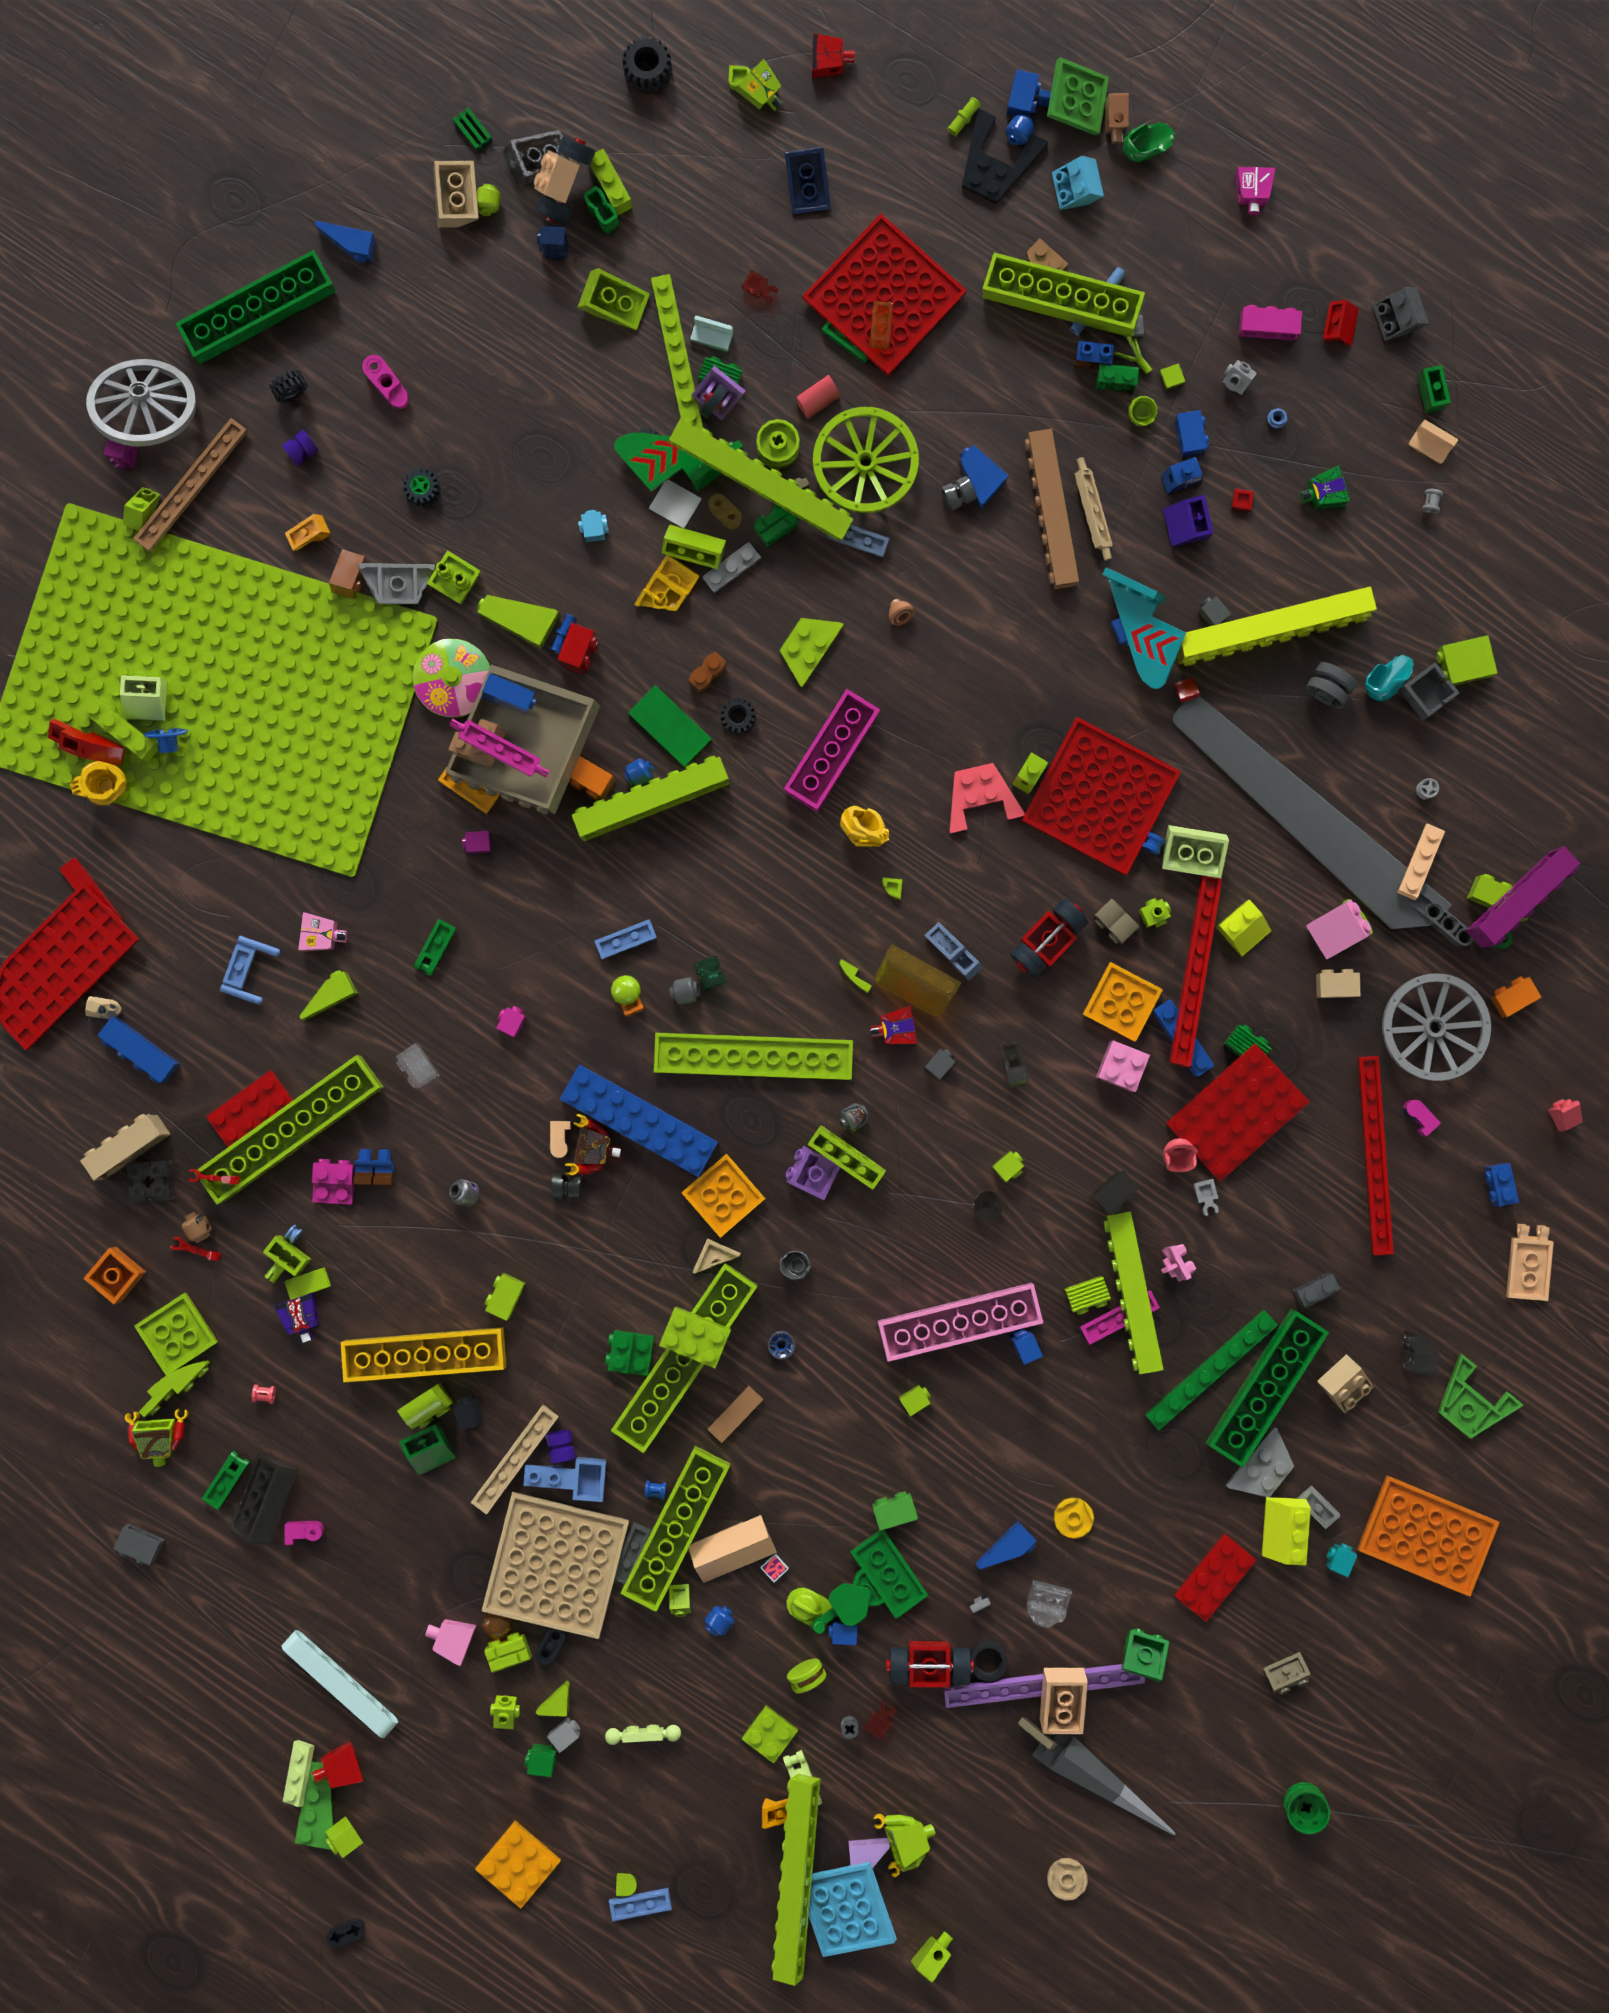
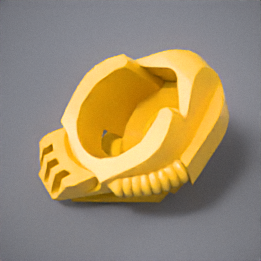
M95 761L86 765L82 769L81 775L75 777L70 784L74 795L88 798L90 802L97 805L109 806L122 795L127 781L125 774L117 766Z
M851 806L844 810L840 826L855 846L879 847L889 840V830L885 828L881 816L876 811L870 808L865 810L858 806Z

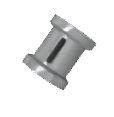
M1437 489L1425 490L1426 501L1425 505L1422 506V511L1439 513L1440 508L1438 506L1443 492Z

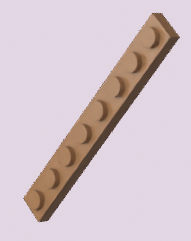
M232 418L229 419L133 538L138 544L151 553L247 434V429Z

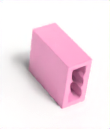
M1352 900L1345 902L1306 925L1326 960L1371 934L1370 924L1362 918L1359 906L1355 902L1353 903Z

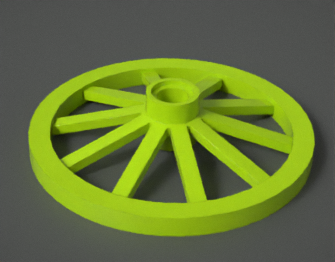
M874 407L852 408L832 418L820 432L813 452L814 474L821 490L836 505L857 513L880 512L897 504L911 489L919 465L917 444L906 424L892 413ZM871 417L864 451L850 419ZM878 418L888 422L896 429L871 452ZM845 422L858 454L829 436L840 424ZM900 433L902 434L908 445L909 452L876 458ZM827 442L854 461L821 462L824 443ZM911 458L910 471L907 478L878 466V464ZM864 459H867L871 462V464L869 466H863L860 462ZM855 467L832 487L826 481L822 469ZM873 471L903 485L896 493L887 498ZM860 473L855 502L847 500L836 493ZM866 475L869 476L881 501L867 504L860 503Z

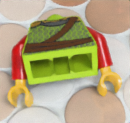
M180 1409L175 1411V1417L178 1419L177 1422H175V1419L139 1421L140 1414L138 1412H134V1419L131 1420V1414L127 1413L125 1420L129 1423V1444L140 1453L141 1458H153L155 1467L165 1465V1458L170 1457L172 1451L177 1449L183 1438L185 1427L183 1420L189 1415L187 1409H185V1415L182 1418L179 1417Z

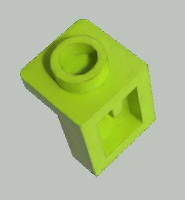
M689 1584L669 1586V1608L671 1614H675L676 1617H684L691 1613Z

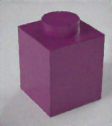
M489 831L465 832V838H462L463 850H466L468 854L492 853L491 833Z

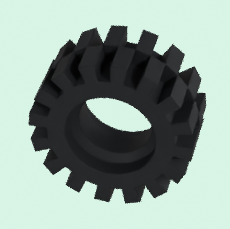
M294 369L287 371L286 374L282 373L280 377L277 376L276 380L271 381L269 388L277 402L286 403L288 400L292 401L293 398H298V395H302L303 391L307 390L308 384L302 373Z
M735 697V699H729L727 703H724L723 708H721L720 718L723 727L729 733H734L735 735L741 733L742 735L746 731L749 732L751 727L754 726L756 714L751 702L746 701L745 698L738 699V697ZM741 709L745 712L746 718L742 723H734L731 720L730 715L733 710Z

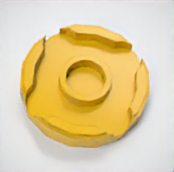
M1072 1497L1058 1504L1054 1512V1522L1061 1534L1076 1539L1089 1533L1094 1522V1515L1087 1502L1080 1498Z

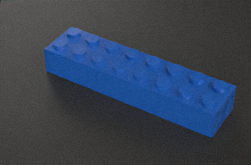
M582 1065L577 1067L560 1097V1100L697 1177H700L719 1143Z

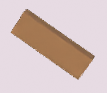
M748 1386L711 1424L708 1430L722 1443L762 1402L763 1398L752 1387Z

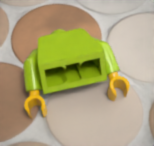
M876 1814L873 1819L879 1818L882 1823L875 1824L874 1826L879 1829L884 1824L887 1825L884 1828L895 1861L890 1862L888 1869H897L892 1872L891 1876L897 1877L900 1871L905 1872L917 1868L924 1859L925 1853L930 1850L927 1839L936 1835L934 1827L931 1824L923 1827L921 1822L916 1821L910 1816L887 1815L885 1818L882 1814Z

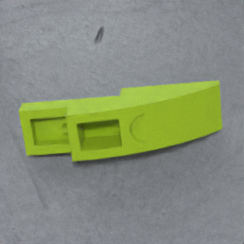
M206 1360L193 1363L162 1378L147 1391L152 1398L139 1413L143 1417L150 1414L153 1416L161 1409L159 1405L164 1400L167 1402L175 1392L177 1394L183 1391L188 1392L195 1385L193 1381L197 1377L201 1378L209 1370L207 1366L211 1362Z

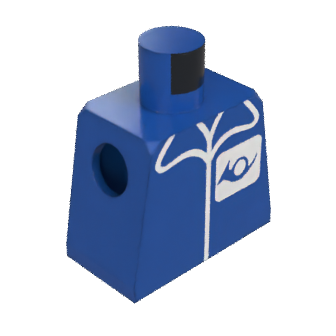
M1194 457L1170 466L1161 475V479L1168 495L1201 483L1203 475L1198 461Z

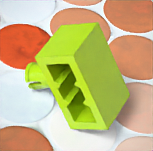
M281 1235L275 1236L263 1251L264 1254L275 1262L267 1274H265V1278H269L270 1282L275 1283L284 1270H287L293 1276H298L311 1261V1258L293 1244L291 1245L289 1241L284 1240Z

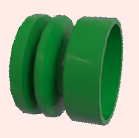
M1308 1782L1293 1784L1286 1791L1283 1806L1290 1824L1297 1831L1303 1834H1315L1327 1826L1330 1819V1809L1323 1793L1317 1786ZM1306 1802L1309 1807L1305 1808L1302 1803Z

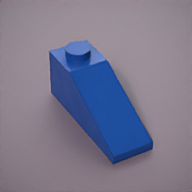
M315 221L317 230L355 261L361 263L372 261L376 243L373 232Z
M1017 1521L976 1562V1565L979 1569H983L1022 1556L1025 1552L1028 1554L1035 1548L1036 1545L1034 1543L1036 1539Z

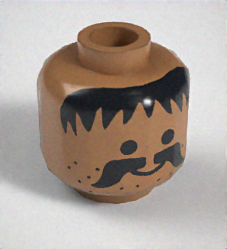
M193 1212L184 1217L186 1221L182 1224V1229L189 1241L198 1243L210 1236L209 1232L212 1230V1227L203 1213L196 1215Z

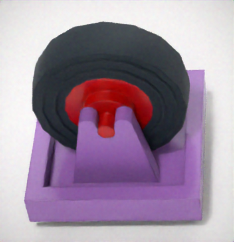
M714 366L691 396L702 404L699 410L701 415L708 418L713 413L723 420L742 397L745 390Z

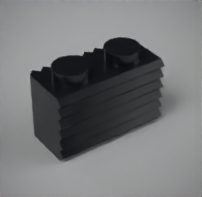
M472 1395L457 1400L458 1404L453 1409L456 1410L454 1413H456L458 1429L462 1430L478 1426L483 1421L478 1397L472 1398Z

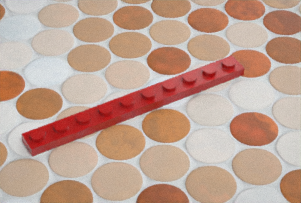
M1201 875L1169 1061L1170 1064L1186 1068L1191 1067L1222 877L1216 878Z
M1379 1056L1357 1057L1372 1255L1394 1254Z

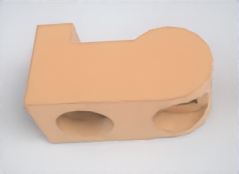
M550 1121V1151L554 1157L561 1158L568 1154L569 1145L566 1143V1129H572V1121Z

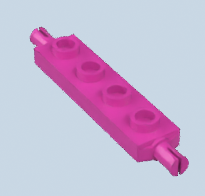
M454 719L451 720L449 726L460 731L458 739L529 777L535 772L545 778L547 777L549 770L539 766L540 758L470 720H467L464 724Z

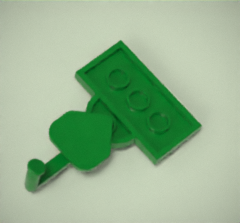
M878 1530L850 1551L860 1566L859 1571L854 1576L853 1584L843 1583L835 1588L829 1595V1603L832 1608L815 1619L810 1627L815 1633L822 1634L825 1630L824 1625L836 1616H839L845 1625L854 1626L866 1617L868 1605L878 1606L882 1603L886 1604L894 1618L897 1619L926 1598L928 1594L886 1532Z

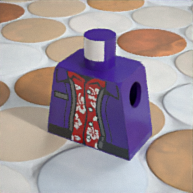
M315 1293L274 1306L288 1334L299 1332L302 1343L313 1339L310 1328L319 1325Z

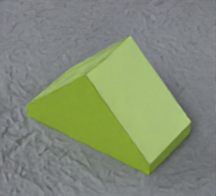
M568 1680L537 1708V1715L567 1717L570 1692Z

